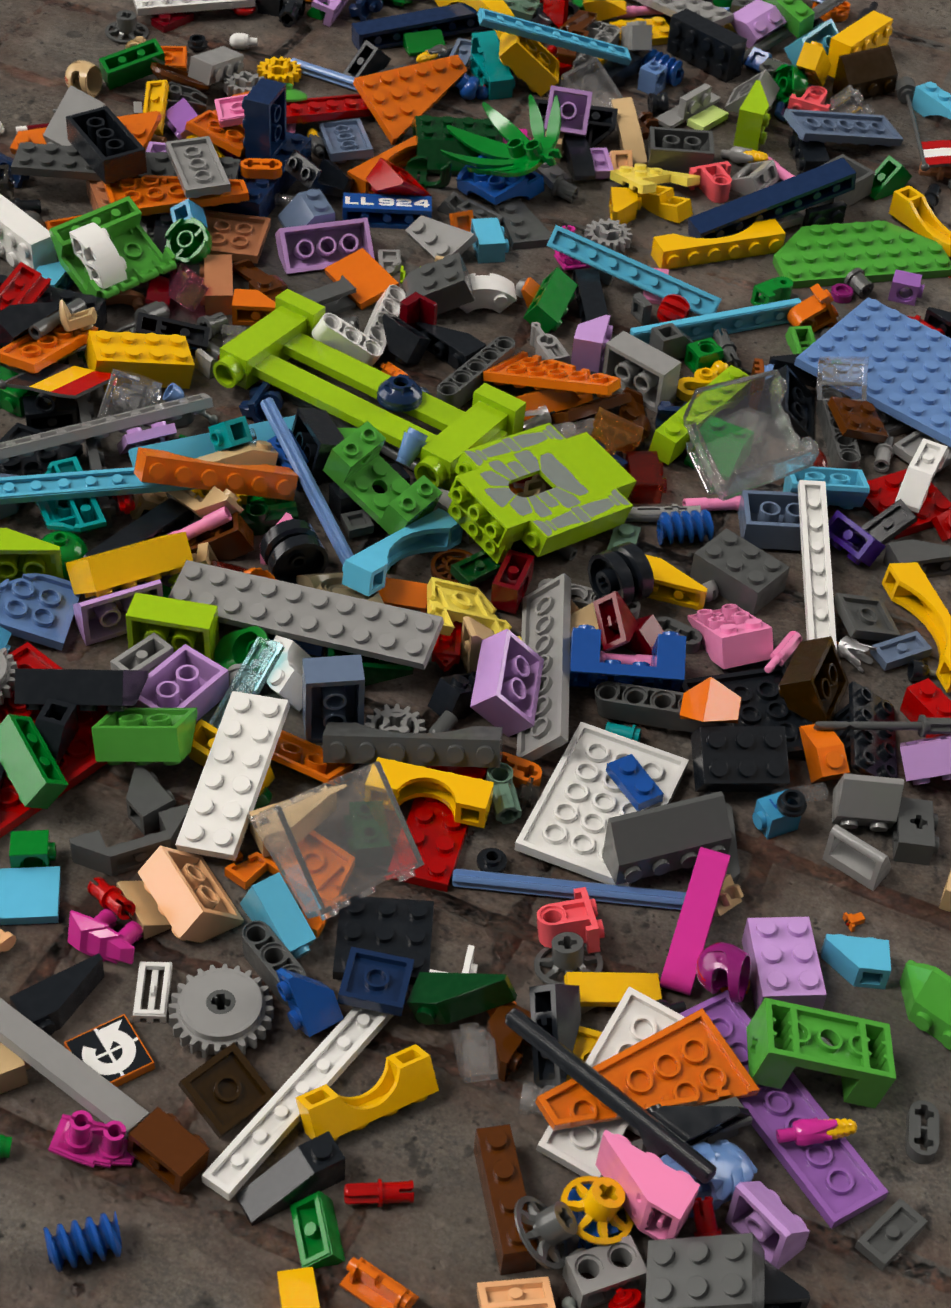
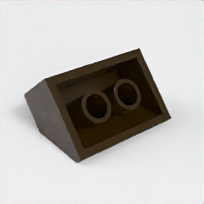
M885 45L839 56L832 92L845 104L894 92L898 72L891 47Z
M832 637L801 641L778 685L780 697L785 700L788 709L813 723L833 720L849 684Z

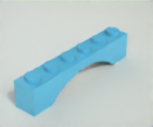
M926 82L916 86L912 100L913 110L923 117L939 115L951 120L950 93L942 90L934 82Z
M438 508L346 559L342 567V584L369 597L385 587L387 571L396 562L419 553L447 551L461 543L463 528L447 511Z

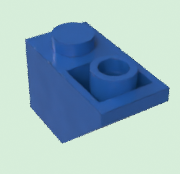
M284 968L276 970L280 981L277 983V989L282 999L288 1002L291 1011L287 1012V1015L295 1030L300 1029L310 1037L344 1019L335 993L331 988L318 980Z

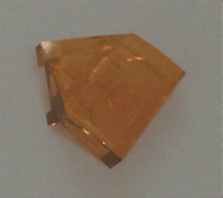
M599 407L594 417V429L590 436L604 443L605 450L610 455H614L616 451L631 455L634 448L638 447L641 442L644 428Z

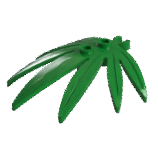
M530 94L529 117L533 140H529L507 118L486 102H483L482 106L487 117L499 134L508 141L507 144L446 125L448 132L462 144L492 159L465 156L441 150L443 156L474 167L488 168L477 169L467 167L468 172L484 175L519 177L535 171L544 163H547L549 166H555V158H562L560 150L555 148L561 130V108L558 96L555 95L546 137L541 113L533 96Z

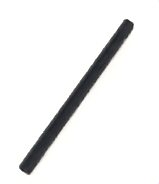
M513 1008L507 1013L505 1023L508 1027L699 1181L707 1184L714 1178L716 1166L518 1008Z

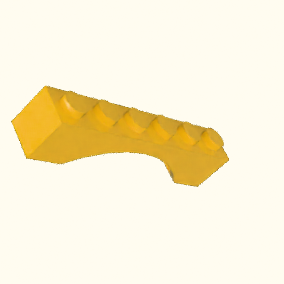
M910 185L894 191L889 214L909 227L913 232L939 243L946 254L951 257V231L935 216L925 196Z
M776 219L755 221L744 231L721 238H693L678 234L654 236L651 256L659 268L674 269L776 253L784 245L786 233Z
M918 562L889 563L881 584L891 601L902 606L917 617L933 636L939 653L936 676L946 693H950L951 615Z

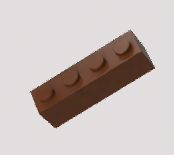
M510 1124L478 1128L475 1134L474 1154L500 1275L533 1271L536 1269L537 1261L523 1244L515 1224L514 1208L516 1202L526 1196ZM524 1204L522 1209L528 1212L527 1204ZM522 1222L525 1233L533 1230L532 1225ZM534 1239L530 1243L537 1251L538 1244L537 1240Z

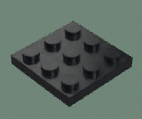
M16 423L0 439V443L44 431ZM66 443L59 445L60 448L54 451H44L42 449L34 451L35 454L30 457L20 458L19 455L10 457L8 462L0 464V473L20 476L45 474L50 462L75 456L78 459L83 454V446L81 444L70 445Z
M341 895L333 979L342 980L352 946L414 959L409 984H415L419 972H429L434 901Z

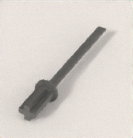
M919 715L917 722L818 721L813 728L817 730H918V735L925 737L926 734H951V718H928L925 715Z

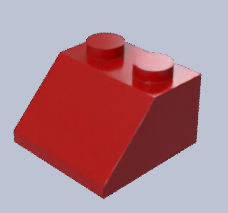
M383 158L378 160L366 177V180L372 185L370 189L376 194L431 196L408 171Z

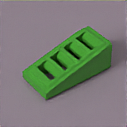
M811 325L789 327L785 335L787 344L793 354H801L816 341Z

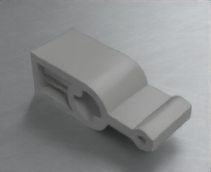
M531 323L530 345L535 348V355L541 356L542 361L553 359L569 364L570 355L559 340L552 334H545L541 329L540 323Z

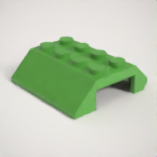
M130 196L49 229L60 264L83 294L108 299L120 294V291L124 292L140 285L139 282L145 283L158 277L159 274H165L177 268L176 256L170 248H164L162 254L141 227L142 212ZM92 222L100 228L107 230L110 240L127 264V269L125 270L127 279L106 289L100 288L93 279L90 280L84 264L73 252L70 239V231Z

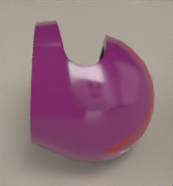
M726 942L712 944L702 951L697 959L696 974L698 981L712 994H716L723 987H728L731 1002L740 1003L745 997L749 983L750 955L733 944Z

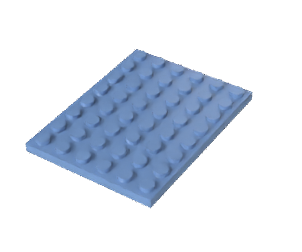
M868 297L796 357L794 365L861 401L872 403L878 410L951 447V338L941 334L938 330L931 329L921 324L918 320L911 319L901 314L898 310L891 309L881 304L878 300Z

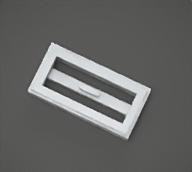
M140 961L133 1022H140V1018L152 1023L154 1019H160V1023L167 1022L173 970L172 962ZM152 970L148 1009H142L146 971ZM164 970L160 1010H155L159 971Z

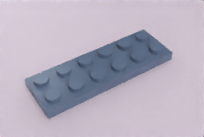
M786 109L783 114L789 126L798 134L799 139L805 142L819 141L821 143L835 142L838 144L852 143L854 145L868 144L871 146L884 145L890 147L901 146L904 140L884 115Z

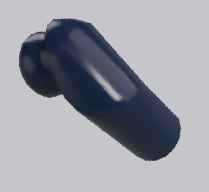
M780 101L776 104L774 116L783 123H788L783 117L786 104Z

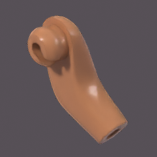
M132 289L124 292L120 291V294L106 299V306L127 304L134 307L136 311L145 306V296Z

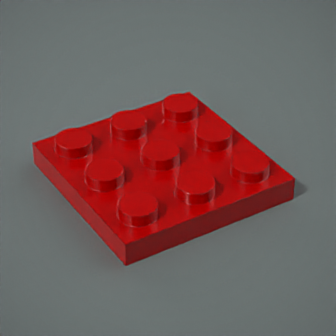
M907 469L867 481L870 492L863 505L874 517L895 503ZM932 482L919 513L912 511L917 518V522L895 536L894 539L934 527L931 519L951 509V502Z

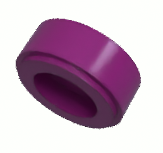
M840 283L833 285L830 293L835 302L845 304L852 301L854 290L849 285Z

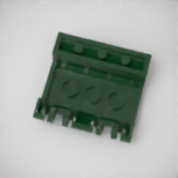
M430 115L415 116L412 122V135H416L417 142L416 156L428 157L427 173L441 174V167H444V165L451 161V174L458 175L466 165L443 156L441 150L471 157L481 155L458 141L448 132L446 125L502 142L501 135L492 125L489 118L473 119L471 117L452 118L450 116L432 117Z

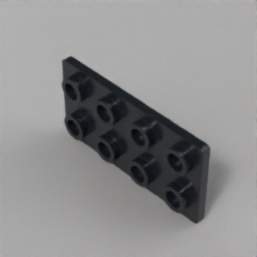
M852 681L849 684V704L835 713L832 721L895 722L894 706L889 701L872 693L867 687ZM834 730L844 744L847 759L851 757L852 768L867 776L898 778L895 730Z

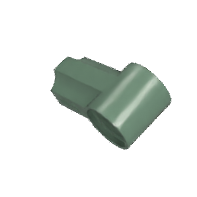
M501 762L500 768H488L486 781L494 782L492 808L496 821H500L502 824L513 823L516 819L521 818L522 815L513 783V769Z

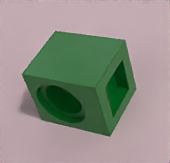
M711 337L689 343L686 347L684 364L693 373L704 367L711 369L715 361L722 360L724 350Z
M49 830L11 831L9 849L11 868L50 867L51 861H56V842H50Z

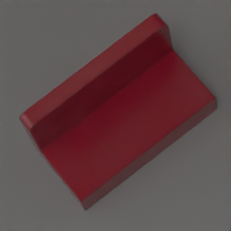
M414 292L400 302V319L415 329L416 322L418 321L436 325L437 303Z

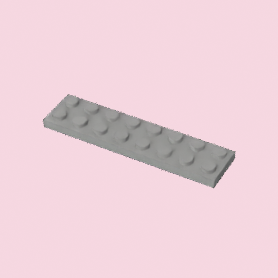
M565 573L523 597L522 641L544 659L534 726L517 733L516 756L529 761L539 759L568 742L571 578Z

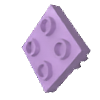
M166 421L152 424L150 429L142 430L141 427L127 430V434L122 436L123 438L117 444L119 454L128 453V450L131 448L169 441L177 433L175 423L166 424Z

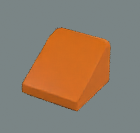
M531 277L527 278L521 289L527 308H529L540 287Z

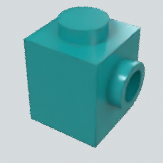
M245 416L208 427L210 440L216 452L253 440Z

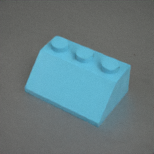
M832 18L786 46L784 50L794 66L797 64L804 42L811 43V41L822 44L828 56L831 38L838 34L839 31Z
M786 465L783 492L798 493L799 480L825 481L827 507L829 505L839 506L843 509L862 507L870 492V487L861 469Z

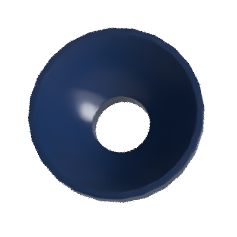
M399 374L391 376L379 385L377 400L380 405L388 410L407 412L420 406L422 402V389L409 376Z

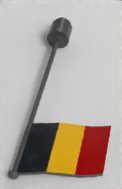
M154 301L135 311L134 322L112 332H124L133 328L139 312L170 318L169 307L164 302ZM86 345L74 350L73 353L64 356L57 362L85 350ZM56 362L45 367L39 373L31 374L25 371L5 381L0 380V389L11 387L46 393L56 397L76 399L120 378V374L99 372Z

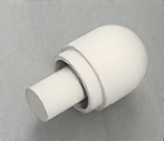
M234 33L229 40L230 45L234 49L245 50L249 49V46H258V38H251L246 33Z

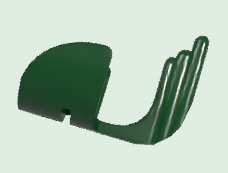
M416 156L407 162L405 170L416 180L417 175L420 174L418 182L425 189H441L449 185L452 171L451 161L444 165V167H441L440 179L435 182H427L426 180L427 156Z

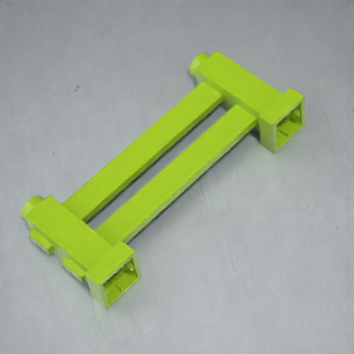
M289 289L275 297L274 311L220 347V360L213 366L216 380L226 388H233L238 385L247 390L259 380H263L322 410H326L328 413L358 428L368 421L386 438V442L400 448L404 431L407 432L409 427L427 435L428 437L425 441L427 444L421 448V452L417 456L420 458V462L414 468L415 478L418 480L425 475L437 488L441 487L447 491L451 489L455 477L458 475L454 469L462 451L523 431L526 402L487 383L482 384L474 391L472 407L466 412L422 391L420 406L404 413L442 431L435 435L287 362L292 357L377 399L379 385L391 377L374 367L315 340L312 336V330L325 314L326 307Z

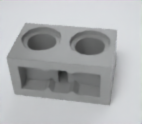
M631 1235L621 1238L622 1241L613 1245H599L588 1250L586 1248H579L565 1257L562 1275L572 1297L576 1301L577 1308H593L610 1302L619 1288H623V1290L638 1289L639 1291L645 1289L647 1267ZM613 1262H622L627 1267H617ZM589 1273L593 1275L594 1278L586 1279L582 1277L580 1274Z

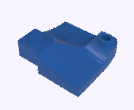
M484 155L478 156V158H488V159H492V158L486 157V156H484ZM465 165L456 179L459 191L466 195L474 192L494 205L518 196L530 200L545 191L544 176L536 171L519 177H499L468 172L467 167L477 169L488 168Z

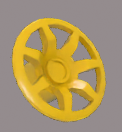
M582 1176L573 1179L564 1188L560 1201L564 1202L572 1211H584L586 1214L578 1224V1231L576 1233L578 1236L590 1243L605 1246L616 1244L622 1241L621 1238L628 1236L632 1229L633 1221L626 1210V1223L617 1215L619 1209L624 1208L622 1204L625 1201V1192L616 1180L609 1177ZM582 1184H592V1185H591L590 1189L588 1190V1189H587L585 1186H583ZM575 1188L579 1197L583 1200L568 1201V1195ZM592 1221L597 1222V1232L600 1237L592 1236L585 1232L584 1229ZM608 1221L611 1226L617 1227L622 1232L617 1236L608 1238Z

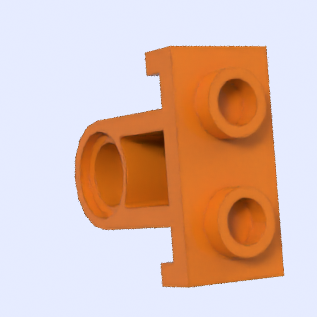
M817 283L810 287L814 295L795 305L787 314V320L792 326L811 325L813 333L824 326L832 328L838 323L836 317L839 316L836 308L831 304L834 301L828 289L823 290Z

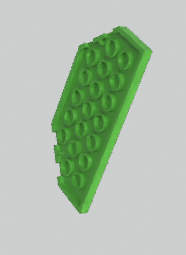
M880 220L802 226L774 254L772 262L779 277H787L793 281L792 289L812 287L817 283L820 286L844 284L847 274L855 268H861L865 272V276L872 283L893 281L896 269L920 274L922 279L951 276V260L939 243L887 221Z

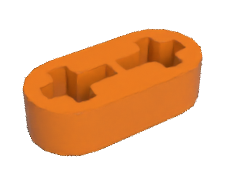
M246 158L240 162V173L243 177L249 179H277L283 174L282 162L277 159Z
M503 752L501 762L508 764L513 769L514 786L526 791L537 789L542 779L541 767L532 761Z

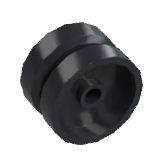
M291 519L280 522L264 535L260 543V554L267 564L270 573L274 575L275 579L298 584L296 576L324 573L328 565L326 550L312 525L304 520Z
M625 542L612 547L611 550L597 553L590 558L588 576L592 590L598 599L616 591L628 606L631 602L649 597L653 592L654 577L650 562L636 544Z

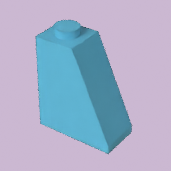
M280 872L252 885L240 902L242 909L252 921L265 922L295 959L311 951L309 946L315 941L316 936Z

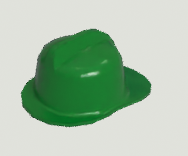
M251 626L231 632L218 642L214 653V661L226 669L234 664H247L255 670L263 669L271 640L266 632L258 626Z

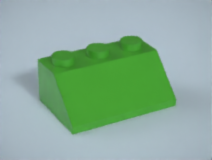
M124 708V712H108L91 727L96 762H107L109 765H119L124 762H135L136 765H148L152 762H163L164 765H177L181 763L192 749L198 715L197 708Z

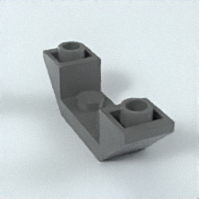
M185 804L158 812L160 832L151 833L128 842H121L106 848L99 830L70 838L72 861L78 865L110 876L141 868L159 846L177 850L175 844L189 806Z

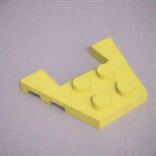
M640 163L634 164V167L620 166L619 169L610 171L611 180L621 185L628 183L629 189L635 190V188H638V193L640 194L656 192L657 184L674 183L686 187L700 185L701 177L663 170L661 168H649L646 164Z
M431 577L428 582L427 613L443 617L444 625L440 634L450 636L455 628L453 622L463 623V617L469 616L493 630L494 634L512 628L506 620L499 619L495 615L497 609L478 587Z

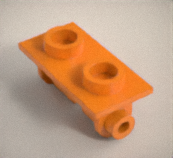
M353 1257L346 1267V1270L349 1272L339 1283V1286L371 1308H412L419 1299V1296L362 1257L359 1260Z

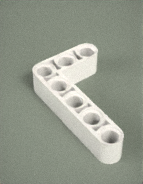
M390 285L377 301L364 332L359 331L332 313H325L312 330V336L315 340L372 367L383 354L387 344L382 317L384 314L399 316L400 302L406 298L405 292L397 285Z

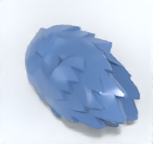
M727 1139L717 1140L712 1144L700 1142L691 1145L692 1148L717 1168L716 1175L707 1184L699 1181L667 1154L660 1158L667 1166L676 1171L681 1170L688 1173L696 1183L700 1184L696 1198L702 1197V1200H704L705 1196H712L714 1210L718 1209L723 1203L732 1200L735 1186L740 1182H751L754 1174L758 1171L746 1153ZM692 1208L691 1213H690V1215H689V1217H691V1218L694 1217L693 1208Z

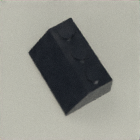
M787 365L763 379L760 424L763 430L769 432L775 439L811 443L814 441L815 396Z
M298 407L291 432L309 461L307 466L319 486L330 479L323 469L331 450L343 441L344 437L326 410Z

